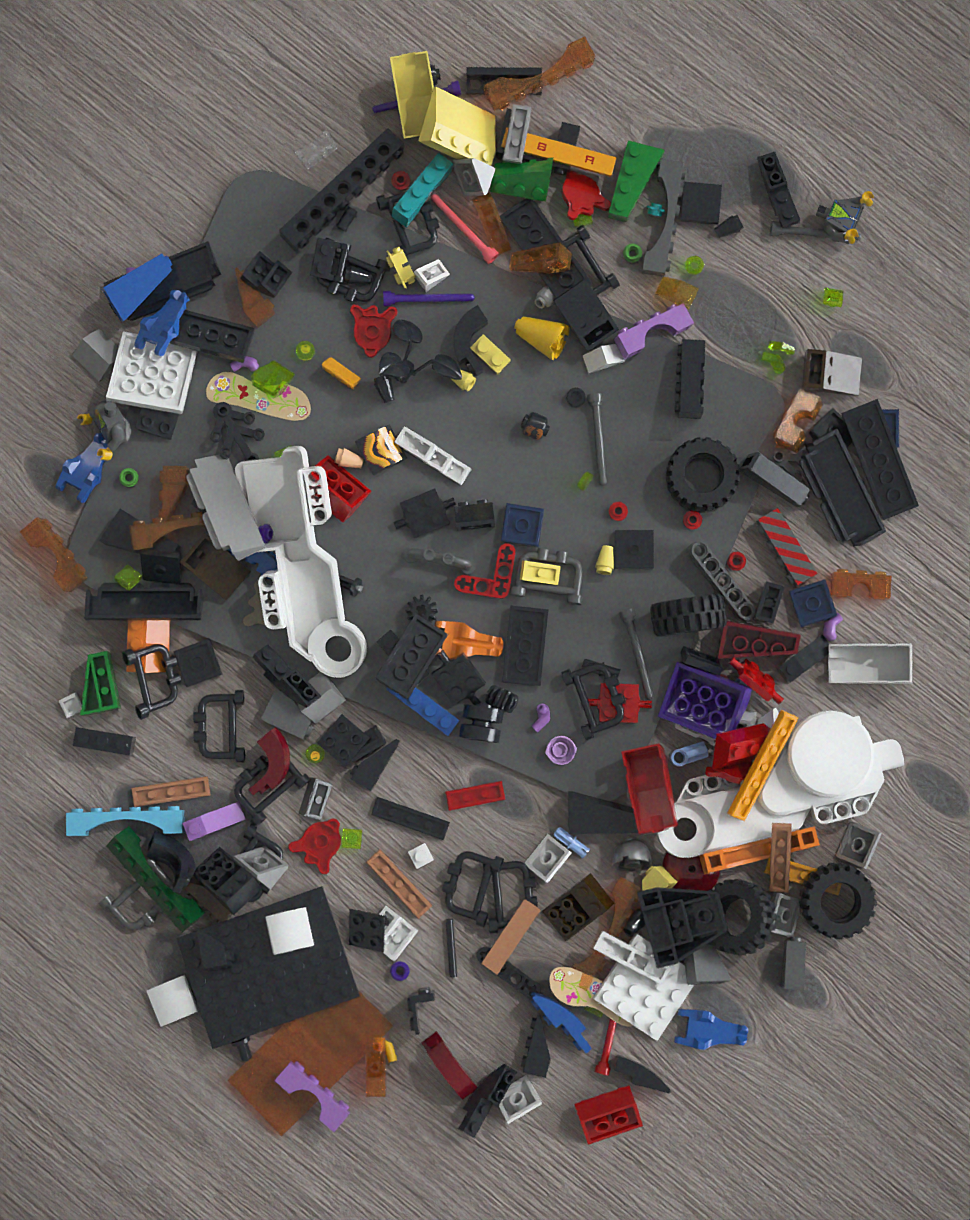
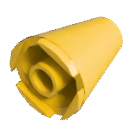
M523 316L516 321L514 329H516V334L549 359L554 360V358L557 359L565 347L566 341H564L565 335L569 336L570 327L564 323Z

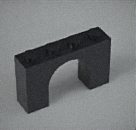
M508 108L496 150V157H499L502 161L505 148L501 147L506 127L509 128L512 109ZM562 122L557 141L576 146L581 126ZM524 153L522 163L530 162V160L534 159L536 161L547 159ZM553 161L552 170H554V173L565 175V173L570 172L571 166Z

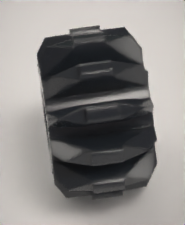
M420 595V601L414 596L415 604L407 603L412 609H406L405 612L413 613L407 617L408 620H412L415 614H419L417 609L419 607L422 608V606L425 607L427 612L426 615L422 614V618L430 622L429 618L432 620L437 619L432 613H438V609H431L437 604L436 602L429 604L431 601L430 596L427 597L426 601H424V595Z
M495 685L490 687L485 698L487 704L504 710L507 713L513 712L518 701L517 695Z

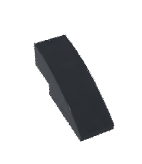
M618 1054L614 1068L616 1072L631 1075V1083L634 1085L670 1094V1088L652 1070L631 1058Z

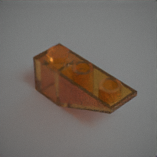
M236 267L235 273L243 310L253 324L259 328L275 315L273 310L275 306L268 298L264 300L260 295L262 293L243 282L240 276L244 270L240 271Z
M163 466V471H160L159 478L160 482H163V490H159V501H162V509H159V520H162L163 525H168L188 488L186 478L188 468L186 466Z
M366 1037V1097H386L385 1037Z

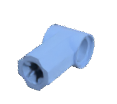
M702 741L672 751L669 755V761L673 766L679 767L709 756L706 745ZM677 752L683 755L681 763H676L674 760V755Z

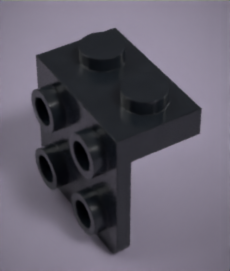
M430 987L419 988L418 992L411 993L410 998L407 1000L408 1011H412L413 1017H410L411 1031H415V1035L420 1034L417 1003L435 1001V991L430 990Z

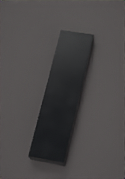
M377 797L371 813L373 816L444 840L450 824L446 820Z

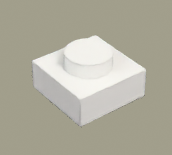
M426 843L408 852L416 869L434 860Z

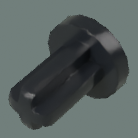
M339 576L340 587L350 590L351 596L355 597L358 592L362 591V579L356 578L352 580Z
M250 1036L231 1043L233 1047L237 1046L242 1061H248L253 1057L248 1045Z

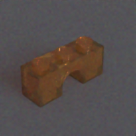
M802 389L798 391L797 395L793 396L789 410H786L783 414L781 425L777 426L773 436L776 445L796 453L798 452L806 436L804 430L797 427L796 423L804 418L815 421L823 406L820 396Z
M837 569V572L831 574L830 594L831 597L850 598L853 586L857 583H862L869 590V599L889 600L891 599L892 576L887 575V572L876 571L874 575L867 574V571L864 570L848 573L847 569Z

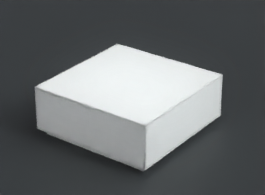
M76 692L59 700L66 718L80 713L82 702Z

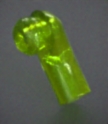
M763 351L761 360L771 363L776 374H782L785 371V364L781 356Z

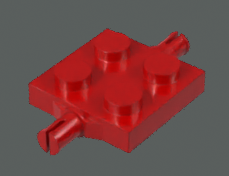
M734 657L729 661V664L739 673L738 678L767 702L773 699L779 705L784 700L774 690L775 682L773 677L768 673L764 674L755 662L745 659L740 663Z
M600 683L598 699H588L590 706H597L599 722L613 719L617 712L612 703L609 689L605 683ZM620 684L616 686L618 694L623 693L626 703L623 704L624 717L620 723L638 724L640 708L652 709V701L640 700L639 684Z

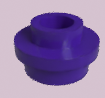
M269 524L258 527L264 543H268L273 538V529Z
M402 961L395 962L390 969L392 978L397 981L405 980L410 973L409 966ZM399 967L404 970L401 975L396 972V969Z

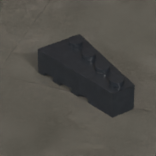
M682 339L681 344L677 346V356L681 357L680 363H677L676 375H680L679 382H676L675 394H679V401H675V413H678V418L701 419L704 413V407L701 405H703L704 399L702 386L704 385L705 376L703 370L705 366V340Z

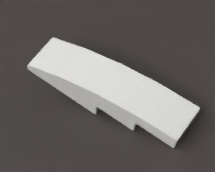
M405 426L394 442L460 485L463 484L472 470L452 455Z
M602 931L593 948L663 985L671 970L670 966L657 969L653 957Z

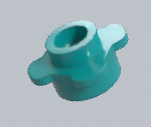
M651 203V206L647 205V214L662 217L665 209H662L663 205Z

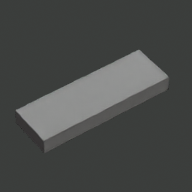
M513 104L503 161L522 164L532 107Z

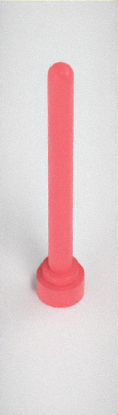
M436 194L431 196V200L482 252L483 259L487 264H491L499 256V253L494 248L487 247Z

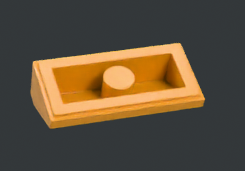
M332 357L321 364L323 370L350 389L354 390L361 380L359 376Z

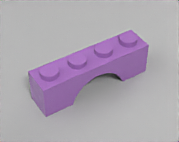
M684 303L678 306L673 304L662 314L659 311L651 315V319L647 321L642 319L636 322L634 327L629 330L625 327L618 331L614 341L624 360L640 353L645 348V336L651 330L662 329L675 336L689 329L694 322Z
M291 1061L276 1078L275 1082L289 1094L296 1090H307L315 1094L321 1104L319 1120L335 1132L350 1114L349 1106L342 1100L338 1102L333 1097L335 1094L329 1088L325 1087L323 1089L318 1084L320 1081L314 1075L308 1076L304 1072L305 1068L297 1061L293 1063Z

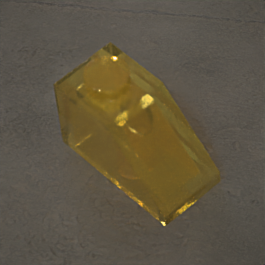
M663 276L655 294L678 305L684 303L686 309L690 310L699 288L682 280Z

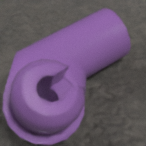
M246 356L244 363L237 361L230 363L234 372L242 367H247L252 372L259 368L257 360Z
M544 703L539 704L536 708L538 720L532 727L537 732L550 721V709Z

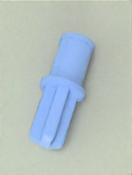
M558 827L553 834L554 837L567 846V849L570 848L582 859L590 850V848H587L578 841L576 836L573 837L561 827Z

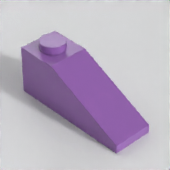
M236 802L183 823L189 841H193L246 820L240 803Z

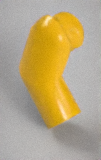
M377 1039L373 1042L374 1050L385 1053L388 1063L397 1061L391 1042L384 1039Z

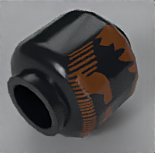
M531 412L529 415L526 414L520 428H522L524 435L539 440L542 435L546 437L550 426L547 425L548 419L545 416Z

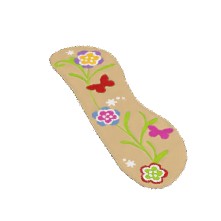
M232 372L217 374L211 379L206 389L207 398L212 402H226L230 405L240 406L291 421L304 420L310 415L311 411L309 399L296 387L283 384L263 386Z
M557 967L551 972L550 987L553 994L560 1001L571 1006L593 1007L622 1026H634L593 999L603 981L569 967Z

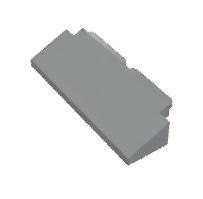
M220 454L195 459L197 468L190 469L191 473L186 478L199 509H206L207 511L203 514L202 518L216 549L222 548L224 551L231 548L233 555L238 561L266 548L242 488L236 478L230 459H223Z

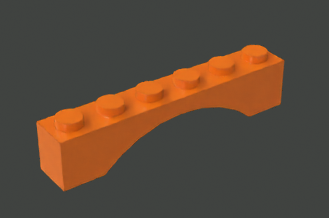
M815 826L791 832L790 853L820 845ZM771 838L699 855L704 874L770 858Z

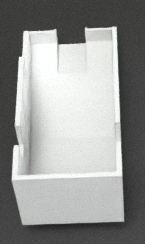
M829 644V683L912 684V644Z

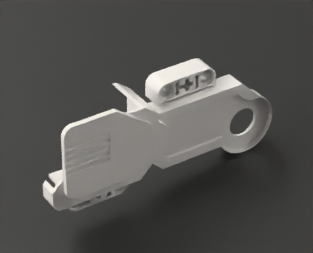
M302 446L287 447L281 457L242 461L236 465L235 475L257 527L269 524L273 529V538L268 543H264L266 548L258 551L275 550L278 570L267 571L258 580L265 625L269 629H281L287 626L289 646L307 660L312 661L323 674L337 678L351 675L364 662L367 644L360 629L354 624L344 621L345 615L336 559L316 544L314 525L324 524L332 514L325 470L320 466L309 467L307 451ZM312 472H317L319 474L318 481L312 478ZM315 493L321 494L322 497L315 496ZM317 510H322L325 513L324 519L318 517ZM265 577H270L273 585H268ZM270 596H271V599H275V602H274V603H273L272 600H269V599H268ZM271 615H276L279 619V622H273L271 620ZM342 636L349 641L351 654L346 660L334 661L327 655L325 646L329 638Z

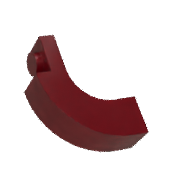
M277 727L270 730L257 741L268 757L269 766L265 776L249 789L253 796L258 792L263 794L269 788L273 790L287 775L290 766V751L284 736Z
M437 1031L421 1042L435 1066L462 1100L474 1092L477 1086L473 1079L461 1066Z

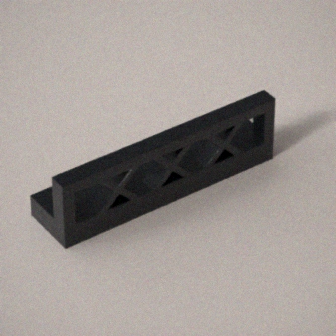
M466 67V95H542V68ZM470 80H479L483 85L479 89H470ZM492 80H498L502 84L497 90L491 89L488 86ZM511 80H516L520 84L516 90H511L507 86ZM530 80H538V90H530L526 84Z

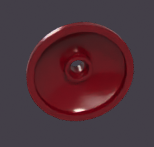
M667 852L662 863L664 869L677 881L672 889L708 891L713 889L720 874V871L704 874L699 855L682 858ZM691 865L695 866V872L690 873L688 870Z

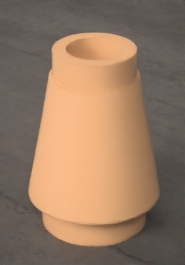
M339 448L334 463L342 467L361 469L364 458L345 448Z

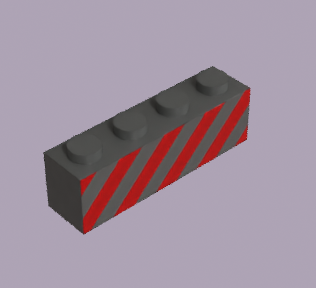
M778 508L756 521L758 532L761 536L765 535L768 540L766 542L767 547L777 555L776 561L780 568L784 567L787 574L785 576L791 585L794 584L797 587L817 574Z

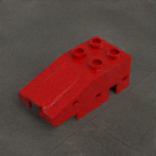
M658 743L621 751L623 764L627 770L626 779L638 833L640 835L667 831L669 828L678 827L664 748Z

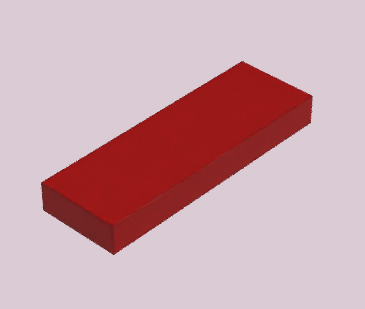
M502 781L445 792L449 811L505 800Z

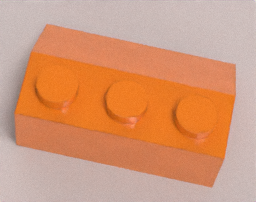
M128 620L127 650L132 649L134 652L153 644H161L169 651L170 620ZM157 651L141 657L144 673L166 672L162 666L161 660L163 658L160 652ZM126 665V672H136L135 665Z

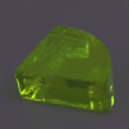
M770 341L768 345L769 349L774 351L781 350L787 355H794L796 349L784 342Z

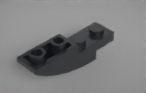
M771 152L757 157L768 197L782 229L800 223V217L789 192L788 183L776 153Z
M268 644L253 655L252 658L264 669L263 675L291 700L307 708L321 698V695L296 668L292 670Z
M503 1064L489 1074L474 1090L464 1105L463 1109L467 1113L458 1129L475 1138L492 1105L495 1104L499 1107L517 1071Z

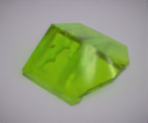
M273 360L269 364L258 368L251 375L252 385L274 399L283 394L295 373Z

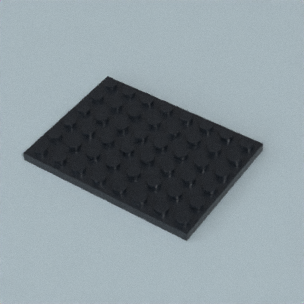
M323 886L200 929L228 946L230 950H233L234 961H232V967L213 971L203 968L197 931L176 938L212 1049L360 997ZM306 907L314 946L273 955L265 917Z

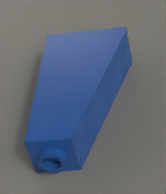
M160 254L101 289L121 322L126 320L172 271V263L168 256L164 257L163 254Z

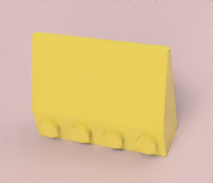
M434 87L418 141L455 159L476 158L491 166L496 151L495 115L438 87Z

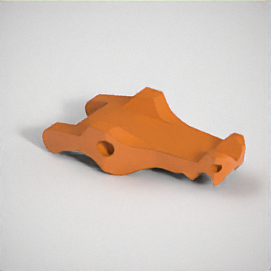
M435 621V626L439 629H445L444 632L448 634L443 642L442 649H439L438 652L444 650L449 659L457 657L463 652L467 657L474 655L499 657L502 654L504 642L501 637L478 633L463 622Z

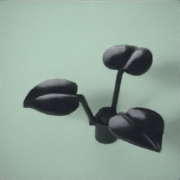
M399 319L393 324L394 335L401 341L408 342L409 345L403 360H401L399 355L392 352L383 354L379 362V376H392L397 381L406 383L411 375L415 376L417 372L432 364V369L437 374L455 380L462 379V374L456 361L444 354L436 355L435 360L431 359L414 370V364L407 360L413 344L412 342L421 343L423 339L422 332L418 326L407 320Z

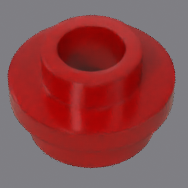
M404 171L394 173L391 179L393 187L397 190L406 189L410 185L409 175ZM403 177L404 182L399 183L397 179Z
M615 502L609 508V515L615 521L624 520L628 514V508L622 502ZM620 508L622 513L616 514L615 509Z
M688 511L683 517V524L686 528L695 530L702 524V516L697 511ZM692 516L695 517L696 522L691 523L689 521V518Z
M732 552L728 557L727 565L731 570L739 571L746 565V558L741 552ZM734 558H738L740 560V563L738 565H735L733 563Z

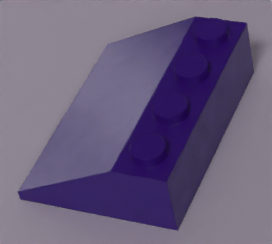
M677 662L658 717L716 739V734L736 729L748 706L753 690L748 686L684 662Z

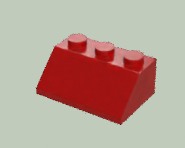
M327 455L315 466L322 467L326 472L331 512L343 523L371 493V490L342 466L334 463L335 460ZM312 472V478L318 481L319 474L317 472ZM315 493V496L322 497L321 494Z
M762 723L716 734L712 769L716 770L754 761L771 728Z
M630 1085L574 1104L588 1145L643 1126Z

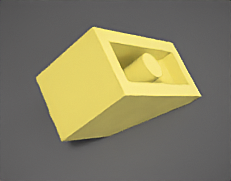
M652 866L646 871V876L642 880V891L656 887L672 889L677 881L663 866Z

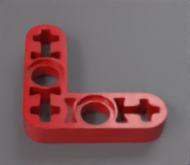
M509 543L500 546L494 580L460 575L454 581L456 590L461 593L497 599L506 598L510 590L515 560L514 546ZM506 547H509V550L513 552L512 555H508V561H512L511 564L506 562L499 563L500 559L504 561V553H501V551L505 550ZM501 566L509 568V574L505 577L500 576L498 573ZM497 578L508 580V583L504 582L503 589H506V592H503L502 595H498V591H495V588L500 586V581L496 582ZM465 579L466 583L471 584V580H475L473 584L474 591H469L470 586L460 589V585L457 583ZM478 582H485L487 584L485 592H479L476 589Z

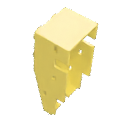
M428 51L390 57L404 139L420 136L434 89Z

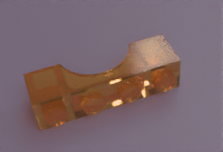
M37 517L23 528L20 533L31 547L47 546L54 552L57 567L53 578L64 592H72L88 579L84 574L86 571L81 564H77L73 559L75 556L71 550L66 549L62 544L64 542L63 539L51 529L53 527L47 519Z

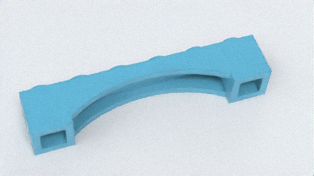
M168 806V810H160V807H148V811H141V807H129V811H122V808H110V812H102V808H91V812H83V809H71V813H66V836H89V831L107 822L122 819H133L151 823L161 828L163 834L185 833L183 826L185 822L184 810H179V806Z

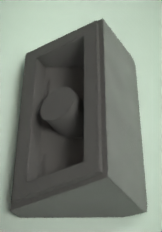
M310 777L311 780L308 782L299 814L321 820L332 783Z

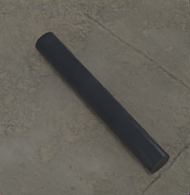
M453 918L445 919L449 977H457Z

